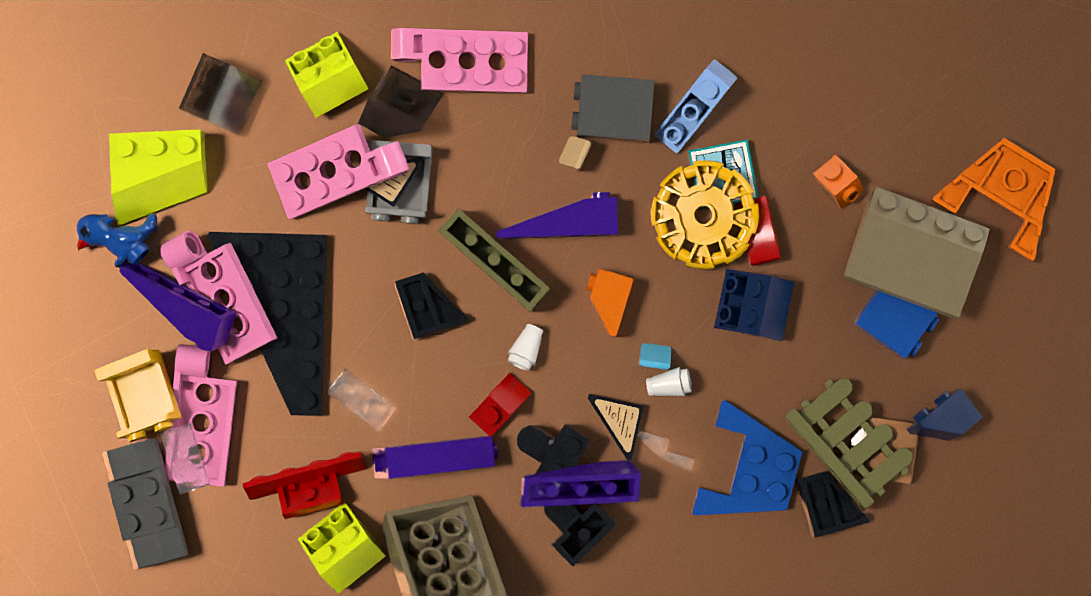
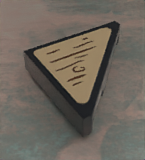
M418 157L406 160L410 171L365 189L395 207L424 159Z
M589 394L588 400L627 460L632 461L643 406Z

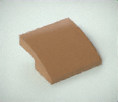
M870 417L866 421L873 429L879 425H887L891 428L892 438L886 444L893 453L900 448H907L913 456L911 463L906 467L910 472L904 477L901 473H898L890 481L912 484L919 435L910 434L906 429L913 423ZM860 426L853 431L851 448L867 436ZM879 449L863 465L869 472H872L887 457ZM857 470L851 473L853 476L862 477Z

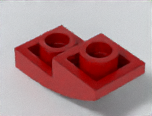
M766 196L753 199L755 204L758 203L759 221L756 234L752 233L748 241L750 246L747 248V252L752 266L781 259L777 231L773 227L770 204ZM742 202L737 203L738 209L743 208Z

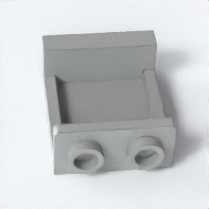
M371 140L370 151L393 142ZM399 142L406 160L420 157L424 161L395 207L368 191L365 213L371 215V220L389 222L390 216L402 217V223L419 224L420 219H427L432 145Z

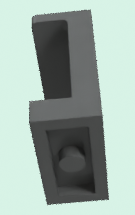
M582 75L581 82H575L574 100H580L579 112H573L571 130H577V137L579 138L597 137L649 143L654 80Z

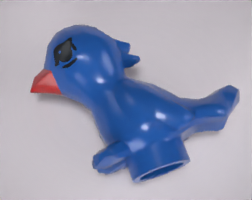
M153 213L147 217L144 224L137 227L121 226L112 228L110 224L114 218H108L107 214H88L78 221L76 225L78 251L89 246H103L114 256L118 257L114 263L116 268L126 265L127 262H130L132 265L140 262L150 250L144 242L150 234L158 230L157 216Z

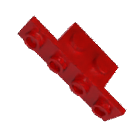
M346 452L338 458L327 461L316 460L308 466L297 469L286 468L278 474L256 476L250 481L244 482L243 488L250 500L278 493L284 519L343 504L338 477L367 468L361 452Z

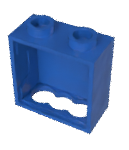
M876 290L853 325L899 358L906 359L908 355L913 357L922 345L919 339L925 330L930 333L940 318L936 316L937 312Z

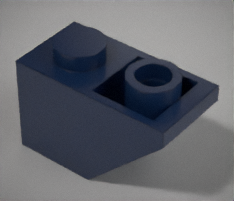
M961 388L952 393L946 390L933 400L936 404L930 410L925 407L912 417L915 422L906 430L913 435L950 441L964 434L983 417Z

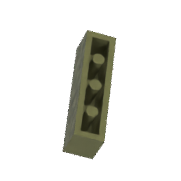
M459 208L438 230L443 237L529 312L533 310L550 290L546 284Z

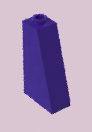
M492 436L372 448L375 478L391 479L495 467L494 460H497L498 457L497 445L495 442H492Z

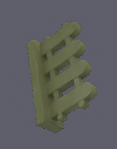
M829 379L824 384L827 388L826 391L811 403L807 399L800 404L804 409L798 413L793 408L785 415V420L860 508L865 511L874 502L871 497L873 494L877 493L881 497L886 492L883 489L885 484L898 473H901L904 477L910 472L906 467L911 463L913 456L907 448H900L893 453L886 443L892 438V430L889 426L879 425L873 429L866 420L872 415V407L869 403L862 401L853 406L849 402L847 397L851 394L853 387L848 379H839L835 383ZM840 403L847 413L829 426L823 417ZM816 423L823 430V433L819 436L811 428ZM860 426L867 436L853 448L849 449L843 440ZM834 447H837L843 454L841 458L838 459L831 451ZM880 449L887 459L872 472H869L863 463ZM854 470H857L863 477L860 482L851 474Z

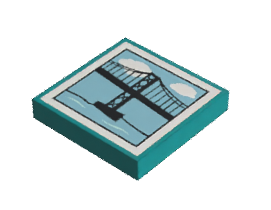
M748 140L688 151L690 166L693 165V161L699 160L724 163L723 167L731 171L735 169L748 181L754 191L751 193L753 199L759 198ZM697 176L693 177L694 186L700 185ZM717 178L713 186L723 189L726 181ZM740 197L732 199L731 201L733 204L740 203L741 199ZM702 206V207L699 208V210H704V209H709V208H708L707 206Z

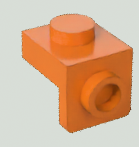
M834 155L813 173L815 179L833 196L841 209L848 204L854 203L864 191L858 176L837 155Z

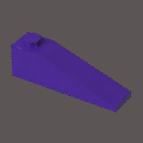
M610 192L592 193V198L583 199L496 232V238L522 239L618 235L617 197L610 198Z
M140 262L136 265L129 263L120 267L119 272L185 338L195 342L198 348L205 351H213L226 345L236 316L235 311L184 285H179L173 279Z
M629 460L596 462L522 476L520 505L522 507L639 502L641 472Z

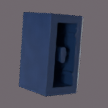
M726 269L714 328L782 341L794 282L769 275Z

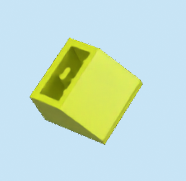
M338 32L322 38L316 44L303 51L296 52L292 57L285 60L315 118L368 90L364 79Z
M343 502V504L298 538V541L320 576L338 594L386 557L374 537L346 502Z

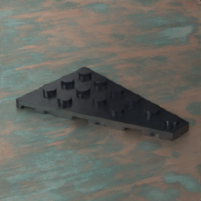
M209 232V240L214 250L225 244H232L277 336V339L260 347V350L290 415L322 416L327 235Z

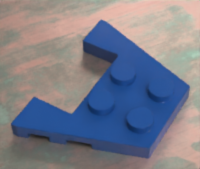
M722 400L715 427L745 435L729 495L698 487L691 514L712 515L787 510L802 451L729 402Z

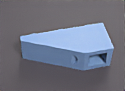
M714 59L663 122L654 136L675 153H678L738 77Z

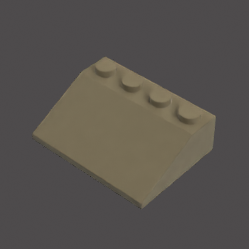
M875 187L866 203L843 278L958 320L981 260L990 228Z
M472 495L385 512L382 534L402 596H507Z

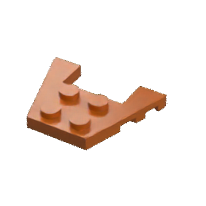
M1002 138L935 194L931 201L950 213L956 214L971 189L980 193L1023 220L1021 227L1008 248L1032 262L1037 253L1036 248L1042 231L1043 217L1048 205L1055 169L1009 140Z

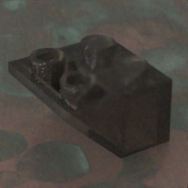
M203 53L179 109L186 114L239 136L263 81L226 62Z

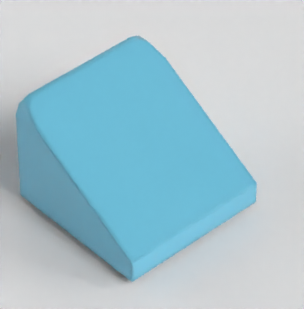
M647 343L641 345L640 366L664 370L670 369V347Z

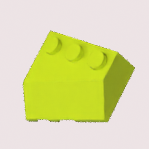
M202 130L109 134L111 195L118 227L207 193L205 133Z

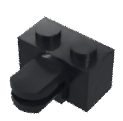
M565 424L557 437L550 435L535 425H528L522 428L517 436L519 449L541 463L535 474L576 466L591 441Z
M590 504L584 511L577 505L544 506L545 515L562 532L551 545L572 567L616 525V522L598 504Z

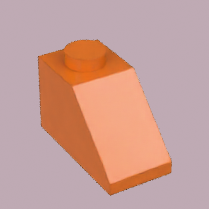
M599 268L597 275L591 273L586 290L591 292L590 300L609 336L616 337L634 279Z

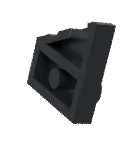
M424 273L394 282L412 340L468 322L467 316L461 313Z
M828 471L796 479L812 538L869 522L866 514L862 513L851 501V497L844 490L840 489L836 480Z

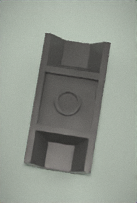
M157 437L103 452L102 455L110 480L107 483L122 539L123 541L126 540L133 569L189 555Z

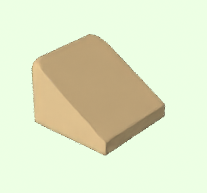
M570 136L559 158V163L577 172L578 170L580 171L591 147L590 141Z

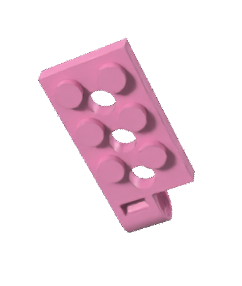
M396 28L391 30V60L397 62L421 61V90L527 93L528 32ZM439 52L444 56L445 64L442 68H434L430 65L428 59L431 53ZM469 53L474 57L475 65L472 69H464L460 66L459 56L461 54ZM492 54H499L504 58L505 65L502 70H494L490 67L489 57Z
M360 124L353 125L267 163L288 220L295 219L369 186H375L410 171L399 141L370 151ZM354 150L361 156V163L358 167L352 165L350 161V155ZM328 161L332 162L336 168L333 178L327 176L325 172V165ZM303 172L307 173L311 179V184L307 189L300 183V177Z
M187 230L162 244V258L167 266L172 269L179 285L186 283L188 288L235 311L236 317L241 319L243 323L242 331H237L233 324L226 345L218 348L225 365L277 339L231 243L225 244L207 254L199 237L194 232ZM209 262L216 268L214 278L207 272V264ZM222 289L229 294L230 301L228 305L224 304L220 298Z
M179 344L175 358L173 389L182 418L173 421V427L169 429L165 462L168 480L224 487L238 381L208 378L210 351L202 350L193 345ZM202 384H208L213 389V396L208 401H202L197 396V389ZM198 414H205L210 420L208 429L203 432L196 430L193 425L194 418ZM195 444H201L206 449V457L200 462L194 461L190 456V449Z

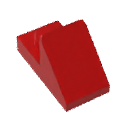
M509 373L473 411L469 418L488 436H492L527 399L531 392Z

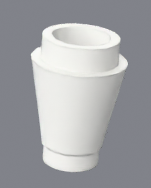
M527 324L508 351L509 358L507 362L525 371H529L531 366H535L543 330L534 325Z
M677 367L651 378H646L649 396H685V393L692 392L688 368L681 369Z

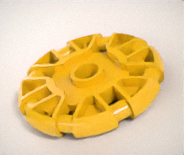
M699 160L693 161V165L685 168L682 165L673 170L660 184L662 188L658 196L653 198L651 223L652 226H655L658 234L656 239L662 249L672 259H679L685 262L687 267L708 270L715 269L716 265L724 262L729 264L747 250L750 246L748 241L752 233L756 234L759 209L758 203H754L751 194L754 191L748 181L735 169L731 171L723 167L724 163ZM697 176L700 185L690 187L688 179ZM717 178L726 181L723 189L713 186ZM672 192L680 196L676 206L668 203ZM740 197L743 208L735 210L731 200ZM702 206H707L712 212V218L706 224L700 223L696 217L697 210ZM674 219L677 230L669 232L666 222ZM734 224L741 227L737 237L729 234ZM686 239L695 243L692 252L683 248ZM718 242L721 251L712 254L709 245Z

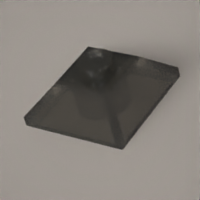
M391 65L369 96L358 124L384 138L421 131L444 93L421 90L420 80Z

